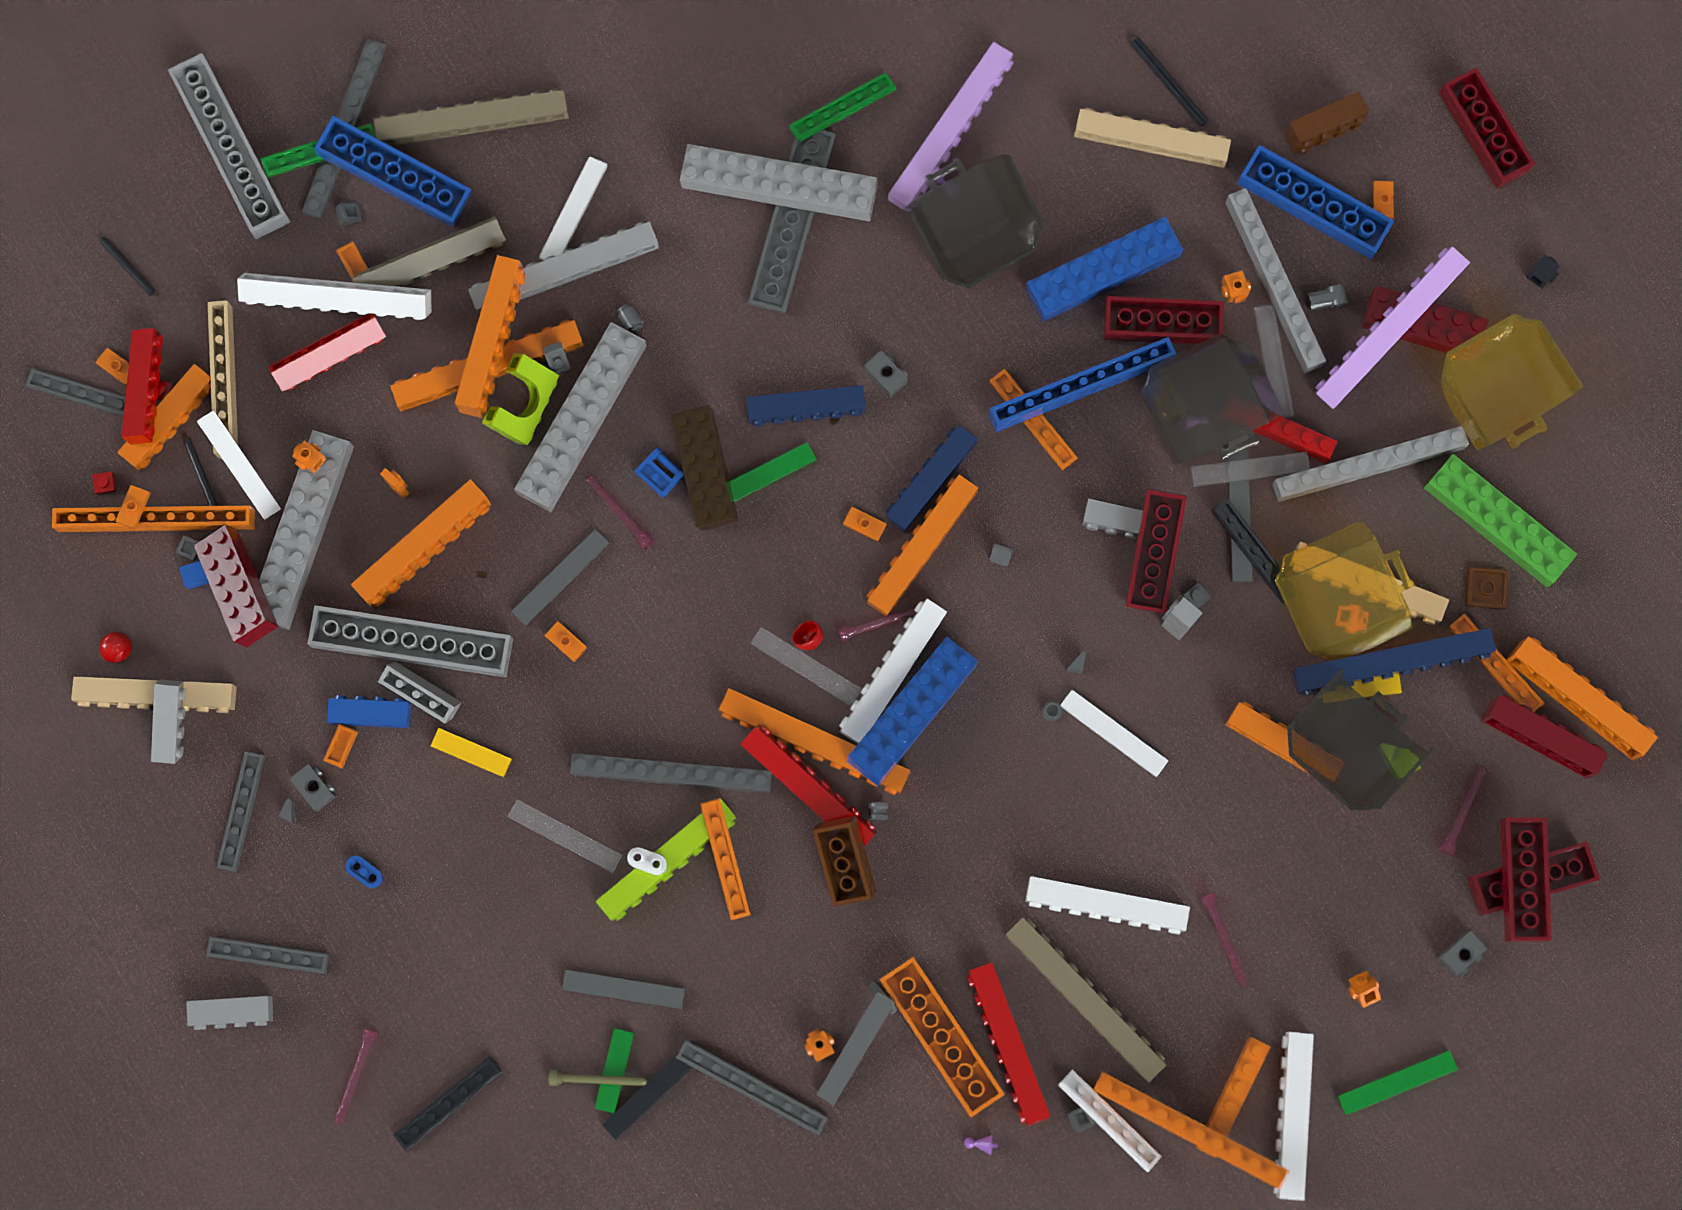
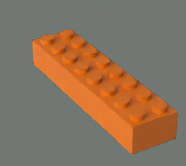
M499 255L496 257L455 400V405L460 413L483 418L484 413H487L490 406L488 399L489 395L494 393L495 384L493 381L500 372V365L498 364L500 358H503L505 354V339L508 340L510 337L511 329L509 325L515 319V304L519 303L521 298L519 290L526 281V274L519 260Z
M470 479L358 577L351 586L372 608L380 607L390 593H396L405 580L409 581L415 576V571L420 567L424 568L431 561L430 558L435 554H440L449 541H455L464 528L468 529L475 523V518L487 513L490 509V501Z
M1528 636L1517 644L1506 658L1514 669L1631 760L1646 754L1658 738L1652 728L1639 723L1638 718L1634 714L1627 713L1621 709V704L1605 696L1606 693L1600 688H1594L1589 684L1590 681L1585 676L1576 674L1571 665L1558 660V656L1551 650L1544 649L1541 646V642L1536 638Z
M914 957L879 979L889 996L896 1000L895 1005L970 1118L1005 1095Z

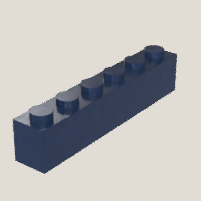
M863 385L746 397L749 424H753V426H763L768 422L783 424L784 421L788 420L802 422L808 418L816 421L828 416L836 419L848 414L856 417L865 413Z
M961 425L956 429L953 427L946 436L948 437L944 444L941 442L934 451L936 454L932 459L929 457L922 465L924 469L921 473H915L910 480L912 484L908 489L904 487L898 495L900 499L896 503L892 502L887 508L886 519L904 533L977 444L978 438Z

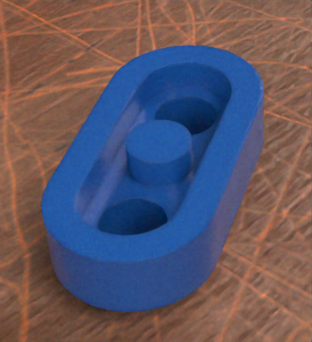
M353 856L347 860L346 871L359 882L369 888H377L381 885L383 875L380 870L359 856ZM356 863L360 864L359 870L354 869ZM371 875L376 876V880L374 882L370 881Z

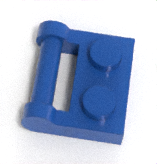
M657 447L634 473L659 496L664 498L685 476L683 469L680 470ZM656 459L675 475L672 479L653 463Z

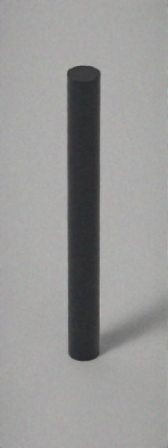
M102 237L99 240L100 244L149 296H152L155 290L105 237Z
M191 438L183 439L209 506H218Z

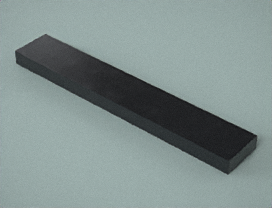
M1228 498L1211 510L1282 604L1299 592Z
M674 1056L602 1126L617 1140L693 1067Z
M489 1056L393 1136L403 1149L408 1151L503 1072Z

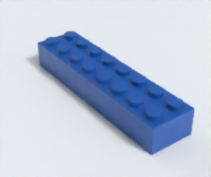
M332 116L314 148L317 156L453 228L472 195L470 188L335 116Z
M1261 145L1256 149L1237 183L1369 259L1373 258L1394 223V220Z
M1165 216L1028 281L1026 290L1042 321L1045 322L1181 257L1183 248Z
M946 637L848 755L847 763L875 785L879 786L976 668L978 660Z

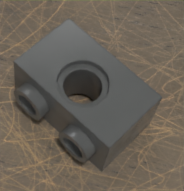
M880 351L864 365V371L891 398L907 384V373L903 368H897L893 363L894 359L888 353L884 354ZM888 369L892 372V375L886 377L882 375V371Z
M308 764L292 776L290 781L312 809L318 812L336 798L333 793L335 788L329 781L324 782L321 778L323 773L317 766L313 767ZM318 782V790L312 792L310 790L311 784Z
M1470 930L1466 931L1442 952L1437 959L1452 976H1463L1470 970L1468 966L1473 961L1477 963L1485 956L1483 953L1487 948ZM1462 949L1468 954L1465 961L1459 956V952Z

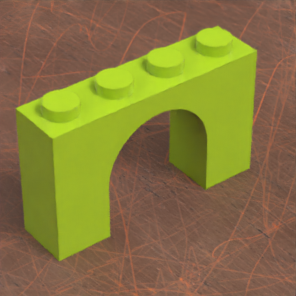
M513 353L506 371L521 379L527 385L529 390L528 406L517 416L500 407L489 406L482 424L517 444L528 445L533 438L536 426L541 421L544 408L549 403V397L557 385L559 375L524 354Z

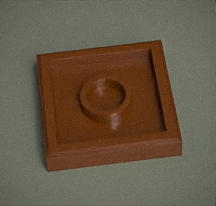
M1469 566L1466 606L1506 610L1509 570Z

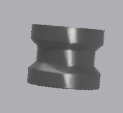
M868 803L870 808L869 820H888V815L886 814L888 803Z

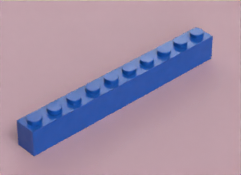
M1169 337L993 406L989 409V419L995 432L1001 431L1171 363L1175 359L1176 352Z

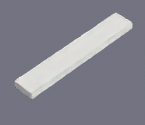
M589 156L539 256L540 259L544 260L552 255L556 257L566 250L607 168L606 163Z
M213 410L197 420L264 520L281 509L215 411Z
M1071 690L1060 705L1061 708L1155 777L1159 775L1167 764L1168 760L1075 691Z
M1071 1070L1058 1084L1147 1172L1161 1158V1155L1093 1091L1074 1070Z

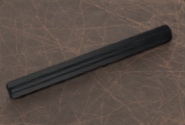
M1138 36L1134 37L1130 41V45L1198 126H1204L1208 122V118Z

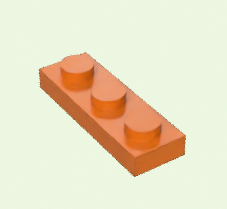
M385 468L380 473L387 484L402 498L405 499L410 494L406 489L408 486L394 470L389 472Z

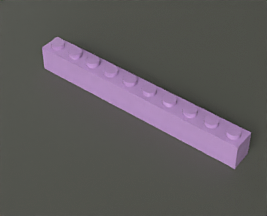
M995 42L992 43L889 192L888 200L906 212L917 205L919 201L918 196L921 192L925 193L930 185L928 182L931 177L935 178L939 173V166L942 161L945 163L951 154L949 151L952 147H956L959 144L962 132L968 131L972 124L970 121L973 116L977 117L982 110V103L990 99L993 87L999 86L1003 79L1002 74L1005 71L1008 72L1012 67L1013 53Z
M1445 247L1438 255L1440 259L1435 264L1431 262L1425 268L1424 272L1426 274L1421 279L1417 277L1410 285L1412 289L1408 293L1403 292L1398 297L1397 301L1399 303L1394 308L1390 306L1383 314L1385 318L1380 323L1376 321L1369 329L1371 333L1367 337L1362 336L1356 343L1358 347L1353 352L1349 350L1342 358L1344 362L1340 366L1335 365L1329 372L1331 376L1326 381L1322 379L1317 384L1315 394L1331 409H1334L1468 266L1470 262L1454 247L1449 249Z

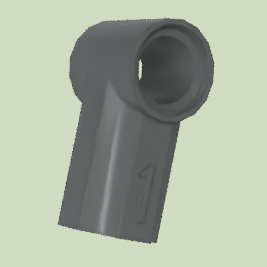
M1335 285L1327 288V290L1308 293L1307 304L1310 311L1328 307L1336 309L1348 305L1344 285Z

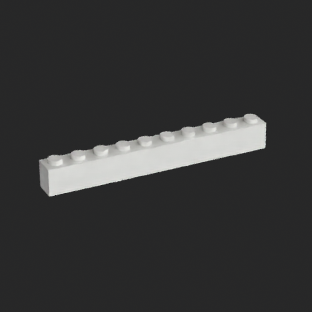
M244 273L237 279L239 301H244L246 304L264 303L265 306L277 304L283 305L285 308L299 306L306 310L320 308L321 311L338 310L340 313L354 311L361 315L376 313L377 316L395 315L396 318L408 316L416 320L425 319L432 312L431 290L251 273Z

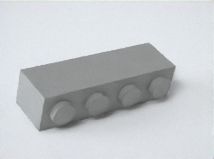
M1088 499L1082 525L1086 526L1088 530L1097 531L1101 529L1110 535H1117L1119 533L1124 534L1125 538L1136 539L1138 537L1142 510Z
M1183 598L1181 601L1177 599L1162 618L1164 622L1161 626L1180 641L1198 620L1202 612L1186 598Z
M396 661L386 666L378 681L443 723L453 719L462 703Z
M160 679L154 684L151 762L175 764L183 756L184 749L181 746V739L184 737L182 719L185 717L183 700L186 697V688H183L184 682Z
M272 996L187 1001V1026H194V1030H204L206 1025H214V1029L227 1028L226 1024H234V1027H247V1023L255 1022V1026L267 1025V1021H273Z

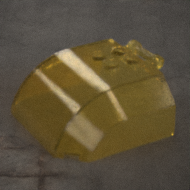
M1518 314L1508 316L1447 352L1441 376V385L1445 398L1477 451L1492 445L1504 437L1507 438L1510 447L1515 449L1528 438L1539 432L1546 431L1547 426L1541 415L1570 398L1584 387L1542 321L1534 318L1532 320L1523 318ZM1532 420L1535 422V426L1517 437L1513 434L1515 430Z
M1362 520L1348 524L1285 554L1280 572L1275 580L1308 653L1328 659L1329 661L1352 657L1412 629L1410 610L1401 592L1415 586L1413 580H1410L1399 557L1401 555L1399 550L1396 549L1384 555L1376 537ZM1390 559H1392L1403 582L1399 586L1387 563Z

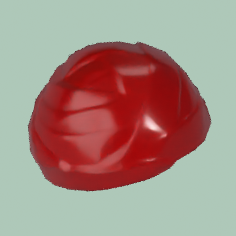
M814 621L803 622L795 629L792 635L794 645L802 650H813L823 640V631L820 625Z
M111 632L105 635L99 645L100 655L105 661L110 663L124 661L130 655L132 649L130 638L121 632Z

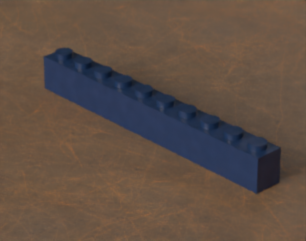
M1491 628L1298 667L1293 670L1298 694L1303 693L1304 696L1315 694V690L1322 688L1323 692L1335 690L1336 685L1342 684L1343 688L1354 686L1356 681L1362 680V684L1374 682L1376 677H1381L1382 680L1393 678V674L1401 673V676L1413 674V670L1416 669L1424 672L1432 670V666L1440 665V668L1451 666L1452 662L1459 661L1460 664L1471 662V658L1479 657V660L1487 659L1496 652Z

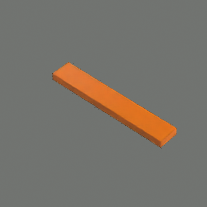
M1003 369L989 380L1005 402L1025 394L1006 369ZM1043 414L1023 421V424L1062 471L1078 459Z
M1465 613L1449 626L1455 635L1479 630ZM1497 649L1496 652L1491 654L1490 658L1479 660V657H1476L1518 705H1526L1534 713L1544 704V701Z
M720 798L700 803L730 920L748 916L750 911Z

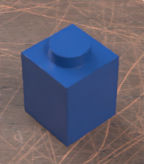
M200 561L179 567L184 586L188 589L209 583Z

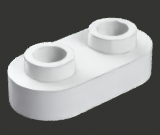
M638 847L633 848L628 853L627 859L629 864L639 870L653 875H661L667 868L665 858L659 854ZM636 854L641 855L640 861L634 860ZM654 861L660 862V866L658 868L653 867Z

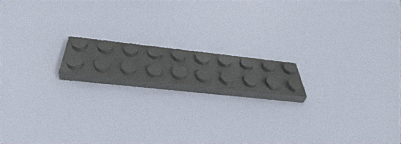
M822 130L800 143L795 138L788 162L827 168L836 133ZM781 205L775 206L748 305L786 314L814 211Z

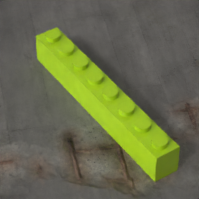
M720 798L729 829L735 824L736 816ZM701 813L654 852L663 856L667 862V868L664 873L653 875L635 868L595 901L611 921L615 919L619 921L627 914L625 910L630 906L632 908L636 907L642 902L641 897L643 895L653 893L658 888L656 885L661 880L666 882L673 876V870L677 867L679 869L683 868L689 862L687 859L691 855L697 856L704 850L703 846L708 841L710 842L703 814ZM659 861L653 862L654 868H658L660 866Z

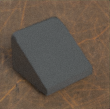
M357 202L341 203L335 209L339 226L362 221Z
M995 543L990 561L1008 566L1013 552L1012 548Z
M1083 651L1068 667V672L1078 674L1083 672L1086 652Z
M288 798L279 813V817L293 824H296L295 801Z

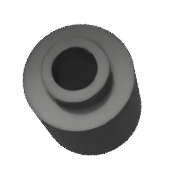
M630 303L621 306L617 310L618 318L627 331L636 333L643 328V319Z

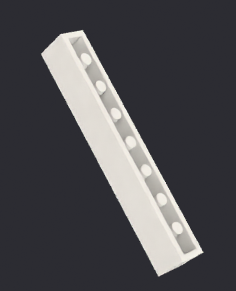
M929 599L918 603L914 609L917 613L913 619L909 617L903 626L906 630L902 635L898 634L893 642L895 647L892 651L888 650L882 659L885 661L881 668L877 667L873 672L872 677L874 679L871 684L866 683L861 691L863 696L859 701L855 700L850 708L852 713L849 717L845 716L839 725L841 730L839 732L856 744L862 740L875 724L947 613V611Z
M1036 877L1029 878L1025 902H1030L1029 906L1041 908V905H1046L1052 911L1061 912V909H1067L1069 914L1081 916L1082 912L1089 914V918L1101 919V916L1108 917V921L1120 923L1121 920L1129 921L1128 925L1136 927L1145 924L1149 925L1148 929L1160 931L1161 928L1169 929L1168 933L1180 935L1181 931H1186L1190 910L1188 906Z
M1286 1032V1036L1282 1037V1048H1285V1055L1281 1057V1069H1284V1072L1279 1082V1088L1282 1090V1098H1279L1278 1101L1281 1119L1278 1118L1277 1131H1280V1139L1276 1140V1152H1279V1159L1275 1163L1290 1172L1281 1190L1273 1187L1276 1197L1281 1199L1304 1200L1314 1034Z

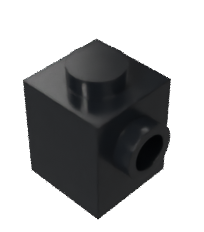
M1544 255L1526 278L1542 289L1548 281L1552 283L1559 275L1556 271L1560 265L1557 264L1554 258Z

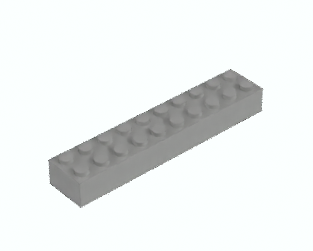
M203 53L168 69L255 239L290 223Z
M691 144L687 145L680 176L681 186L685 189L865 221L871 220L878 186L877 177Z
M612 322L609 324L514 489L517 495L552 512L647 347L644 339Z
M314 430L308 443L313 442L320 447L321 450L319 452L325 456L326 460L315 474L307 468L304 471L299 468L259 579L278 627L287 630L291 627L354 448L350 441Z
M315 605L307 644L316 649L506 678L513 638L511 635Z

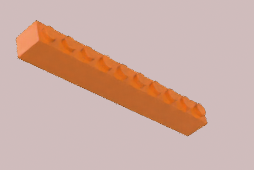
M565 320L559 326L553 328L551 326L545 327L539 333H529L517 341L513 339L505 342V354L499 360L500 372L495 378L509 373L506 369L513 353L524 354L539 363L546 360L542 348L550 344L561 342L565 353L583 347L584 345L575 321ZM467 358L453 360L444 367L436 366L427 373H416L412 376L413 378L407 380L400 379L395 381L390 387L399 410L402 412L458 392Z
M251 506L145 507L136 529L115 521L121 507L52 508V528L58 532L218 530L224 525L234 530H255V510Z
M728 688L719 708V712L722 713L721 717L729 721L733 719L740 721L739 725L747 729L755 728L758 724L761 726L765 725L771 730V735L776 740L779 738L786 745L787 743L793 745V749L797 752L804 754L806 751L813 754L812 758L817 761L823 762L824 759L830 762V766L837 770L844 768L849 771V775L859 779L860 776L866 778L847 763L848 755L856 745ZM896 764L880 785L885 787L884 791L895 795L896 792L900 794L910 770ZM866 778L868 784L877 787V785Z
M1102 1072L1093 1089L1098 1094L1281 1190L1290 1172Z

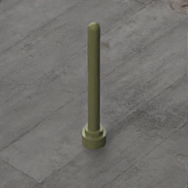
M550 1069L549 1072L550 1086H558L563 1084V1082L644 1086L647 1083L644 1077L564 1074L559 1069Z

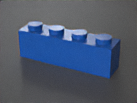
M336 695L335 699L329 698L327 723L330 725L410 728L411 704L406 702L404 698H394V701H386V698L374 697V700H367V697L362 696L347 699V696Z

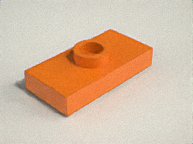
M1374 181L1373 209L1392 220L1394 218L1393 181Z
M354 241L336 250L351 278L352 275L369 269Z
M106 348L95 363L127 386L129 363L109 348Z
M131 485L115 521L136 529L151 493Z
M851 507L843 523L844 526L876 542L879 541L887 526L886 523L854 507Z
M558 621L544 635L573 662L587 649V646Z
M339 724L323 761L343 769L358 731Z

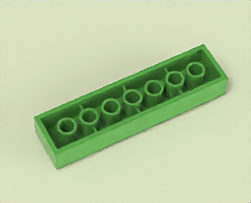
M1454 454L1449 457L1424 487L1426 491L1547 588L1554 584L1577 556L1576 552Z

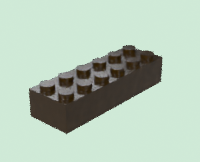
M709 405L672 414V424L696 527L703 531L739 521L713 409Z

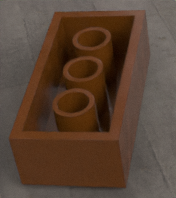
M1358 91L1291 121L1284 137L1293 154L1300 153L1302 155L1310 151L1313 146L1317 145L1320 147L1326 144L1333 137L1338 139L1349 130L1356 131L1360 129L1366 120L1369 109Z
M851 816L818 823L812 831L833 906L872 899L877 890L857 817Z

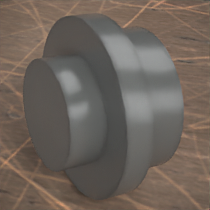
M1050 701L1043 706L1042 714L1046 720L1056 721L1062 715V708L1059 703Z

